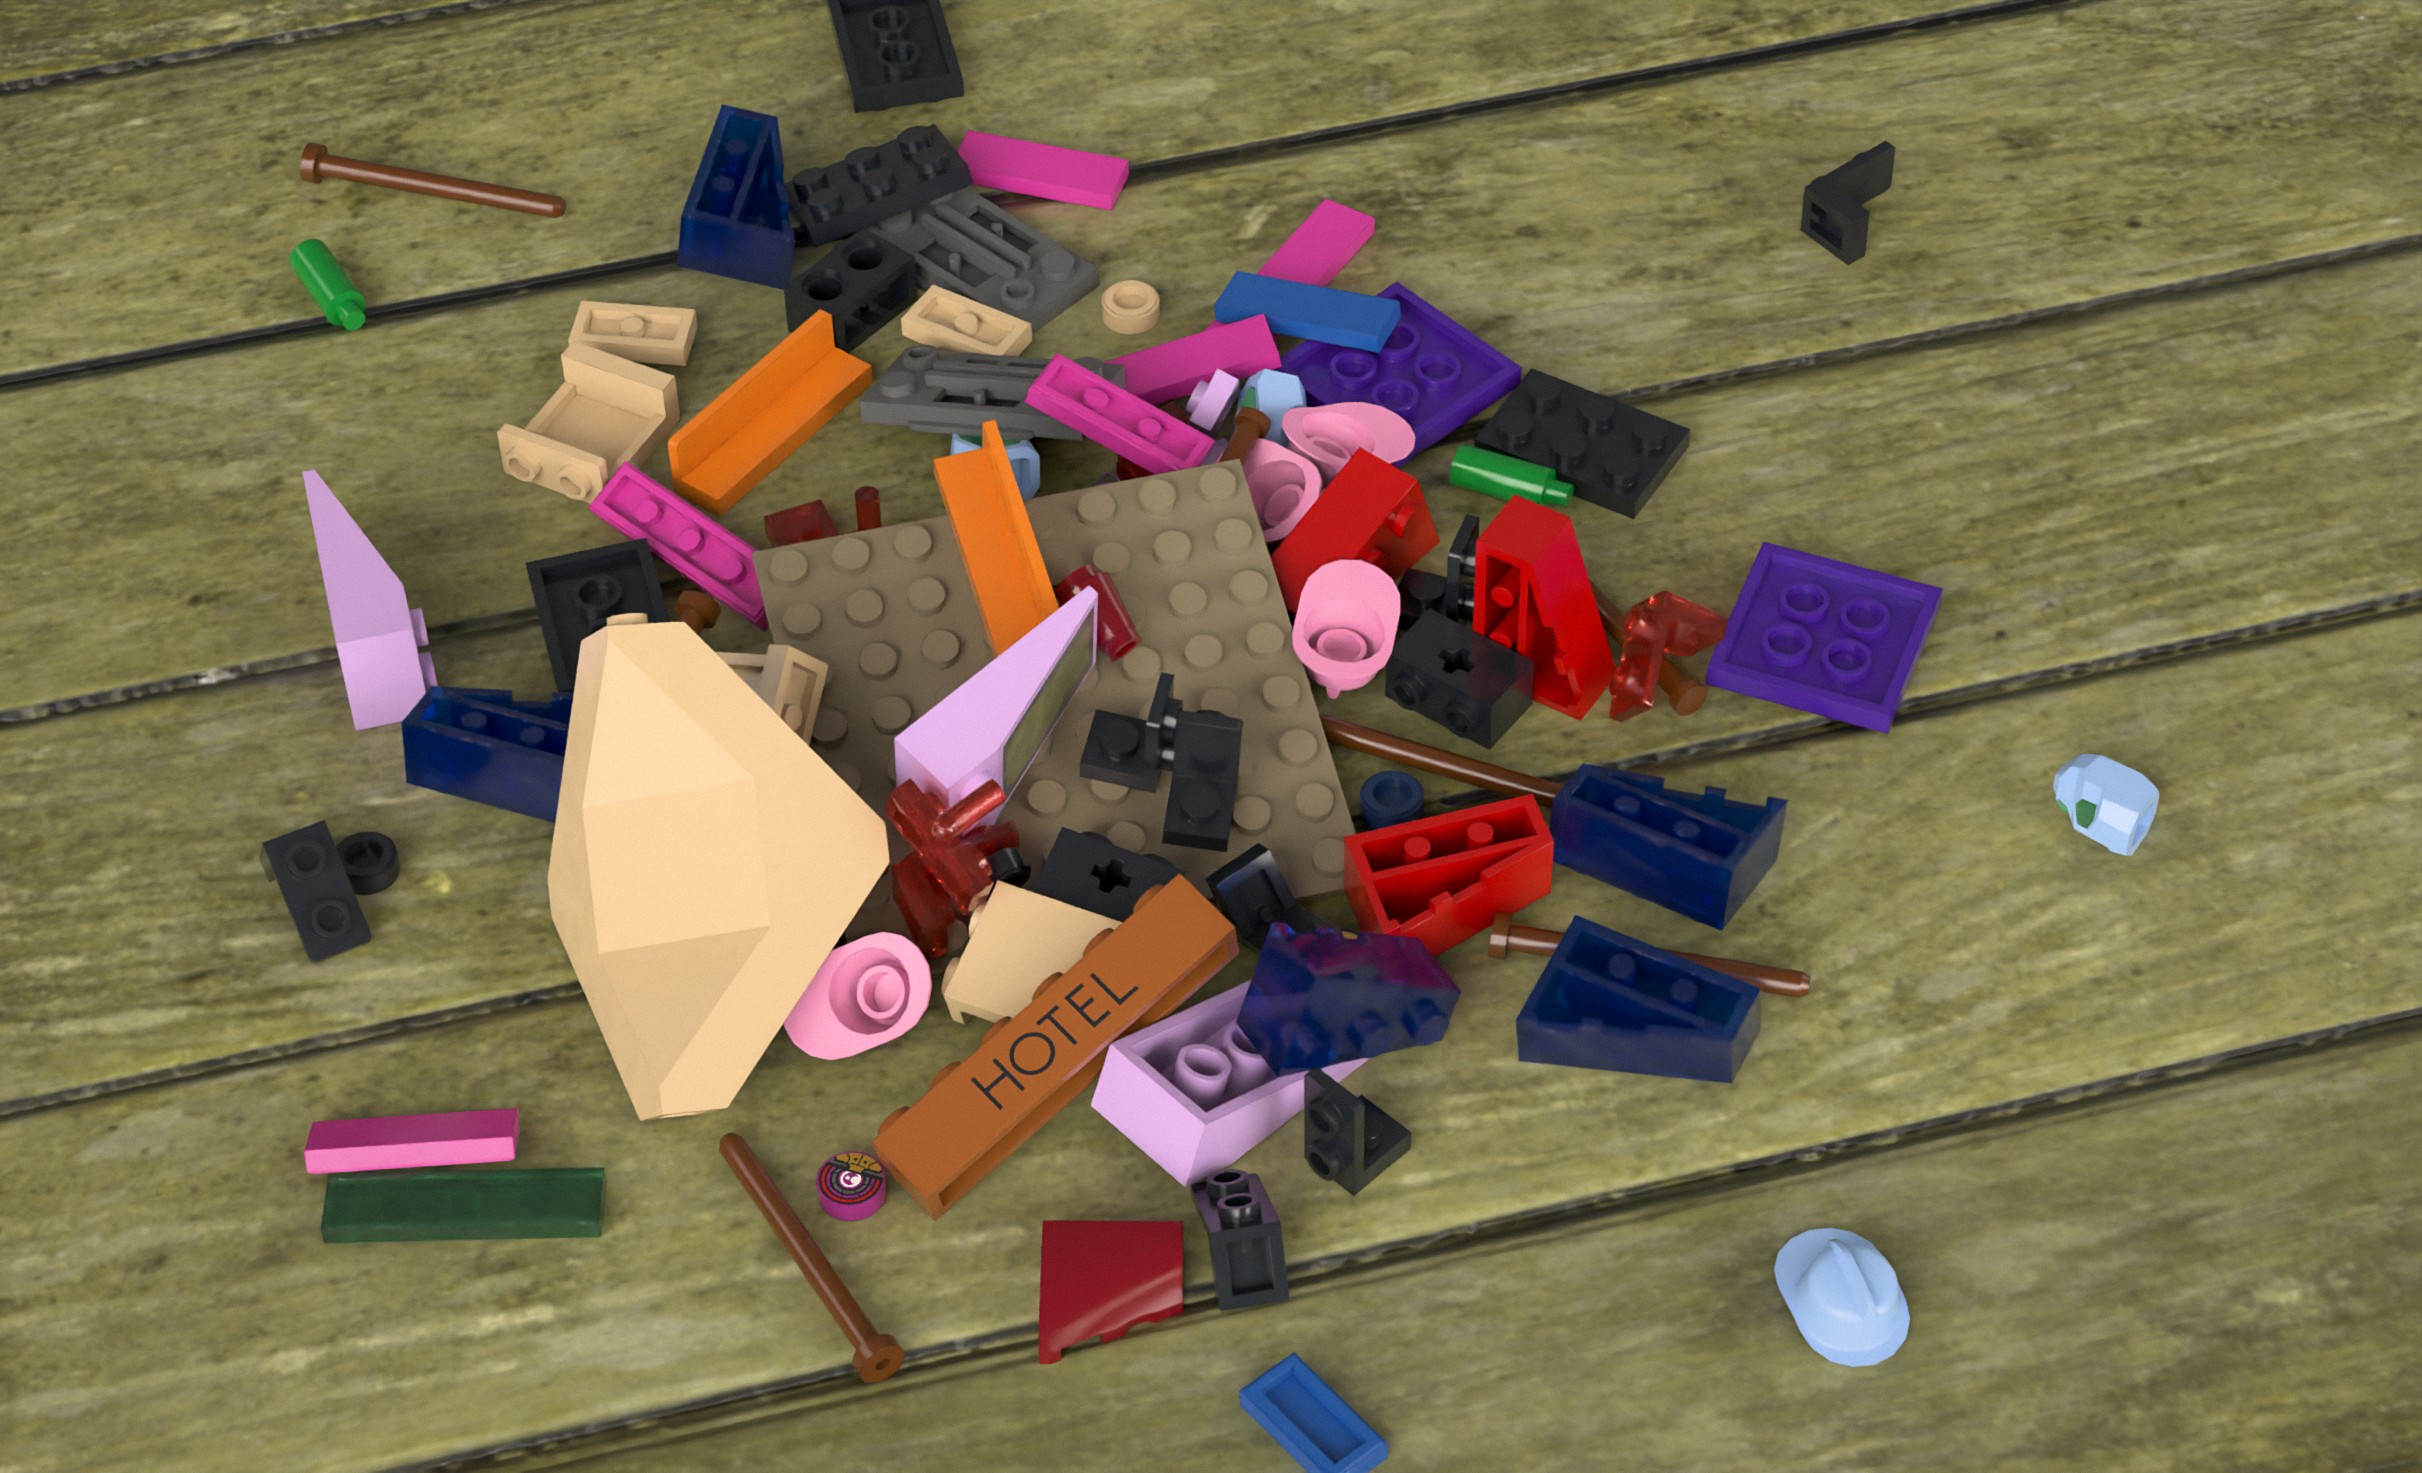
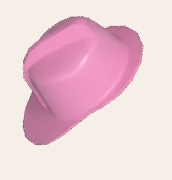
M1344 402L1318 407L1291 408L1282 416L1281 426L1289 438L1287 449L1308 459L1319 469L1324 489L1327 488L1359 447L1389 464L1405 459L1414 449L1415 434L1411 426L1398 414L1382 406L1365 402Z
M1258 438L1243 467V471L1265 542L1272 547L1278 548L1325 489L1322 486L1320 471L1311 461L1276 442ZM1222 454L1213 463H1218Z
M1361 560L1334 561L1322 565L1308 577L1301 592L1292 631V648L1300 662L1303 663L1307 676L1319 686L1326 688L1328 699L1336 700L1341 691L1362 688L1375 678L1377 672L1385 667L1390 658L1400 616V593L1393 579L1379 567Z
M888 932L864 936L854 942L834 949L829 953L783 1023L784 1028L797 1047L810 1056L827 1060L852 1057L902 1036L917 1025L926 1011L932 990L929 964L917 945L905 936Z

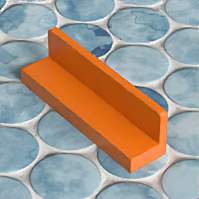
M822 309L818 310L668 440V451L674 493L721 517L873 383L872 367L870 364L835 347L832 315Z
M994 419L982 422V448L934 459V475L996 659L1057 611L1059 606Z

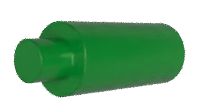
M308 239L299 243L292 250L289 257V264L331 324L344 326L350 331L359 329L365 322V315L363 314L365 299L323 241Z
M1464 443L1457 449L1450 470L1449 481L1451 486L1507 502L1516 494L1542 506H1547L1548 503L1567 508L1574 490L1573 484L1555 480L1556 471L1553 468Z

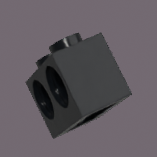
M865 228L860 229L842 244L835 246L829 254L805 272L794 277L783 288L788 331L793 333L818 310L822 309L832 315L835 347L850 353L918 300L914 256Z

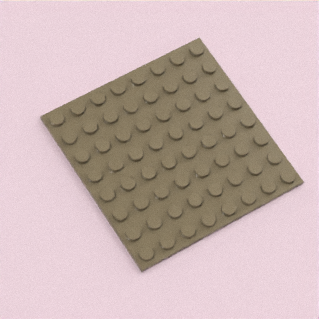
M1240 459L1023 500L1053 591L1075 570L1087 564H1094L1100 573L1108 572L1136 627L1135 630L1142 640L1135 649L1116 661H1111L1105 652H1102L1096 646V662L997 816L994 826L980 840L973 843L967 840L951 854L943 849L897 805L894 738L995 659L948 515L752 552V560L773 644L789 645L829 665L809 747L886 825L890 858L889 871L884 877L878 879L843 932L846 944L864 936L881 932L905 936L920 948L930 967L931 980L943 978L950 961L954 957H962L970 940L969 924L977 904L974 903L962 883L966 873L987 856L1005 848L1017 847L1031 867L1029 879L1020 888L1032 892L1062 827L1079 833L1086 831L1095 832L1106 837L1115 846L1140 855L1155 854L1169 860L1176 868L1186 871L1185 879L1222 915L1223 913L1205 878L1257 843L1271 851L1298 904L1346 894L1343 888L1344 837L1356 833L1304 665L1300 662L1292 648L1293 629ZM1164 672L1174 675L1173 698L1183 700L1182 711L1214 710L1225 714L1227 717L1238 718L1243 721L1238 788L1227 853L1162 843L1173 772L1162 770L1156 793L1080 777V762L1096 709L1147 721L1160 674Z

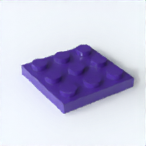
M1395 282L1375 295V297L1400 302L1401 318L1380 352L1377 353L1308 339L1280 357L1282 367L1273 369V371L1299 377L1305 390L1307 407L1344 402H1365L1382 406L1398 414L1411 426L1415 434L1413 451L1405 459L1390 463L1399 468L1513 391L1521 382L1522 367L1409 289Z
M1763 541L1707 666L1706 684L1888 734L1939 611L1943 588Z

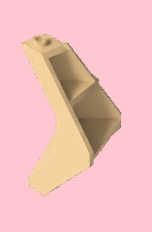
M645 613L620 614L608 617L606 619L607 626L581 640L547 880L552 920L640 1121L701 1115L728 1108L890 863L885 822L685 622L648 623L647 614Z

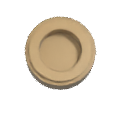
M1136 280L1121 281L1107 288L1102 295L1103 322L1108 328L1117 333L1128 335L1140 334L1153 328L1159 321V294L1155 288L1147 283Z

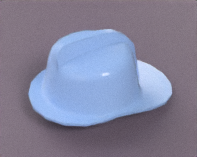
M1835 1228L1814 1229L1791 1238L1778 1252L1774 1267L1778 1289L1789 1307L1801 1334L1814 1351L1831 1362L1850 1367L1875 1365L1893 1356L1904 1343L1910 1323L1907 1302L1898 1284L1895 1270L1870 1241L1851 1231Z

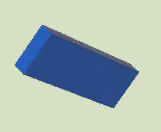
M1236 271L1214 304L1216 322L1231 324L1264 314L1272 333L1377 353L1380 352L1401 318L1400 302L1396 300Z

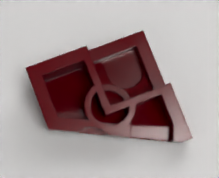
M1043 1220L1039 1303V1364H1053L1061 1361V1349L1093 1336L1099 1335L1102 1342L1106 1343L1125 1335L1132 1326L1138 1323H1156L1183 1312V1221Z

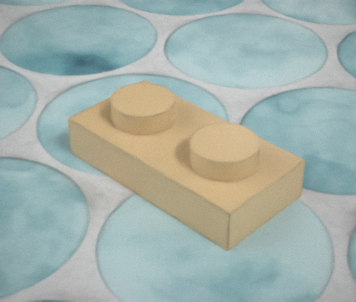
M932 285L901 318L902 336L924 345L934 346L939 351L1018 357L1032 342L1031 323L936 285Z
M581 301L568 342L570 345L575 341L633 362L686 366L698 327L696 310Z

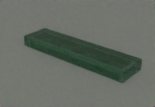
M604 1167L328 1173L320 1229L324 1243L602 1237L607 1186Z

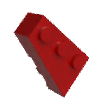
M1361 447L1353 454L1270 556L1292 629L1301 592L1308 577L1322 565L1338 560H1361L1379 567L1395 582L1404 574L1407 567L1411 568L1440 542L1420 484L1416 478Z
M1514 494L1476 540L1473 631L1533 660L1532 700L1581 721L1616 677L1615 664L1571 518L1547 506H1542Z
M1533 794L1344 837L1343 888L1361 933L1370 943L1373 951V962L1383 985L1492 926L1496 911L1513 914L1551 893L1554 840Z

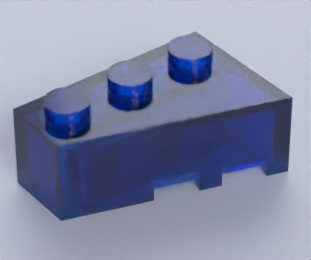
M722 104L681 215L677 266L782 290L790 283L795 238L793 228L790 225L788 190L785 189L783 175L784 160L778 118L776 116Z
M431 686L401 722L406 782L443 794L453 795L555 823L573 693L553 692L552 702L513 700L512 690Z
M1583 763L1553 800L1549 828L1554 840L1553 861L1571 868L1580 874L1600 880L1631 893L1638 898L1648 900L1689 917L1696 922L1722 931L1776 862L1788 800L1767 796L1766 806L1725 799L1726 789L1707 785L1704 795L1663 788L1665 778Z
M1575 915L1516 1018L1518 1058L1521 1062L1733 1083L1761 1030V989Z
M1272 922L1236 1024L1275 1075L1283 1077L1310 1071L1314 1067L1322 1069L1335 1064L1362 1058H1374L1380 1054L1415 1046H1427L1441 1041L1448 1029L1449 1021L1461 990L1419 938L1360 932L1356 939L1339 938L1332 928L1317 927L1313 934L1294 933L1286 923Z

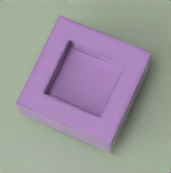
M1217 369L1210 383L1201 380L1194 389L1185 409V412L1192 415L1189 419L1190 426L1215 440L1239 397V379Z

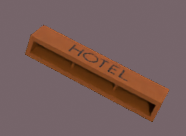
M1180 873L1165 886L1157 884L1151 887L1137 901L1133 914L1115 930L1107 928L1098 933L1084 949L1083 958L1066 973L1056 972L1046 978L1034 992L1032 1002L1013 1019L1007 1016L997 1021L983 1036L981 1047L962 1063L955 1061L944 1067L932 1080L929 1087L930 1091L911 1108L903 1106L895 1110L884 1120L878 1129V1136L872 1141L883 1168L934 1221L938 1220L1100 1077L1110 1043L1166 1019L1240 954L1235 926Z

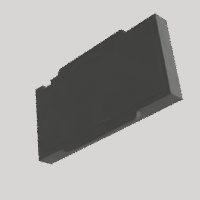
M967 187L865 228L914 256L918 289L926 292L932 285H936L1031 323L1032 334L1100 286L1098 267Z
M917 345L906 348L859 400L863 423L909 426L911 431L942 434L956 433L959 435L982 437V422L995 419L1000 436L1003 439L1029 440L1033 437L1083 441L1086 437L1025 403L1030 386L1052 359L938 351L936 347L931 345ZM1092 357L1073 360V362L1118 387L1126 388L1124 365L1106 364Z

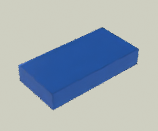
M1295 1352L1239 1390L1240 1406L1308 1473H1368L1388 1458V1443Z

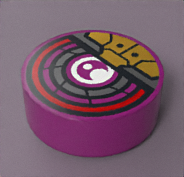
M858 1151L836 1154L822 1164L816 1176L819 1203L828 1215L836 1219L858 1221L875 1214L886 1200L885 1171L881 1163L869 1154Z

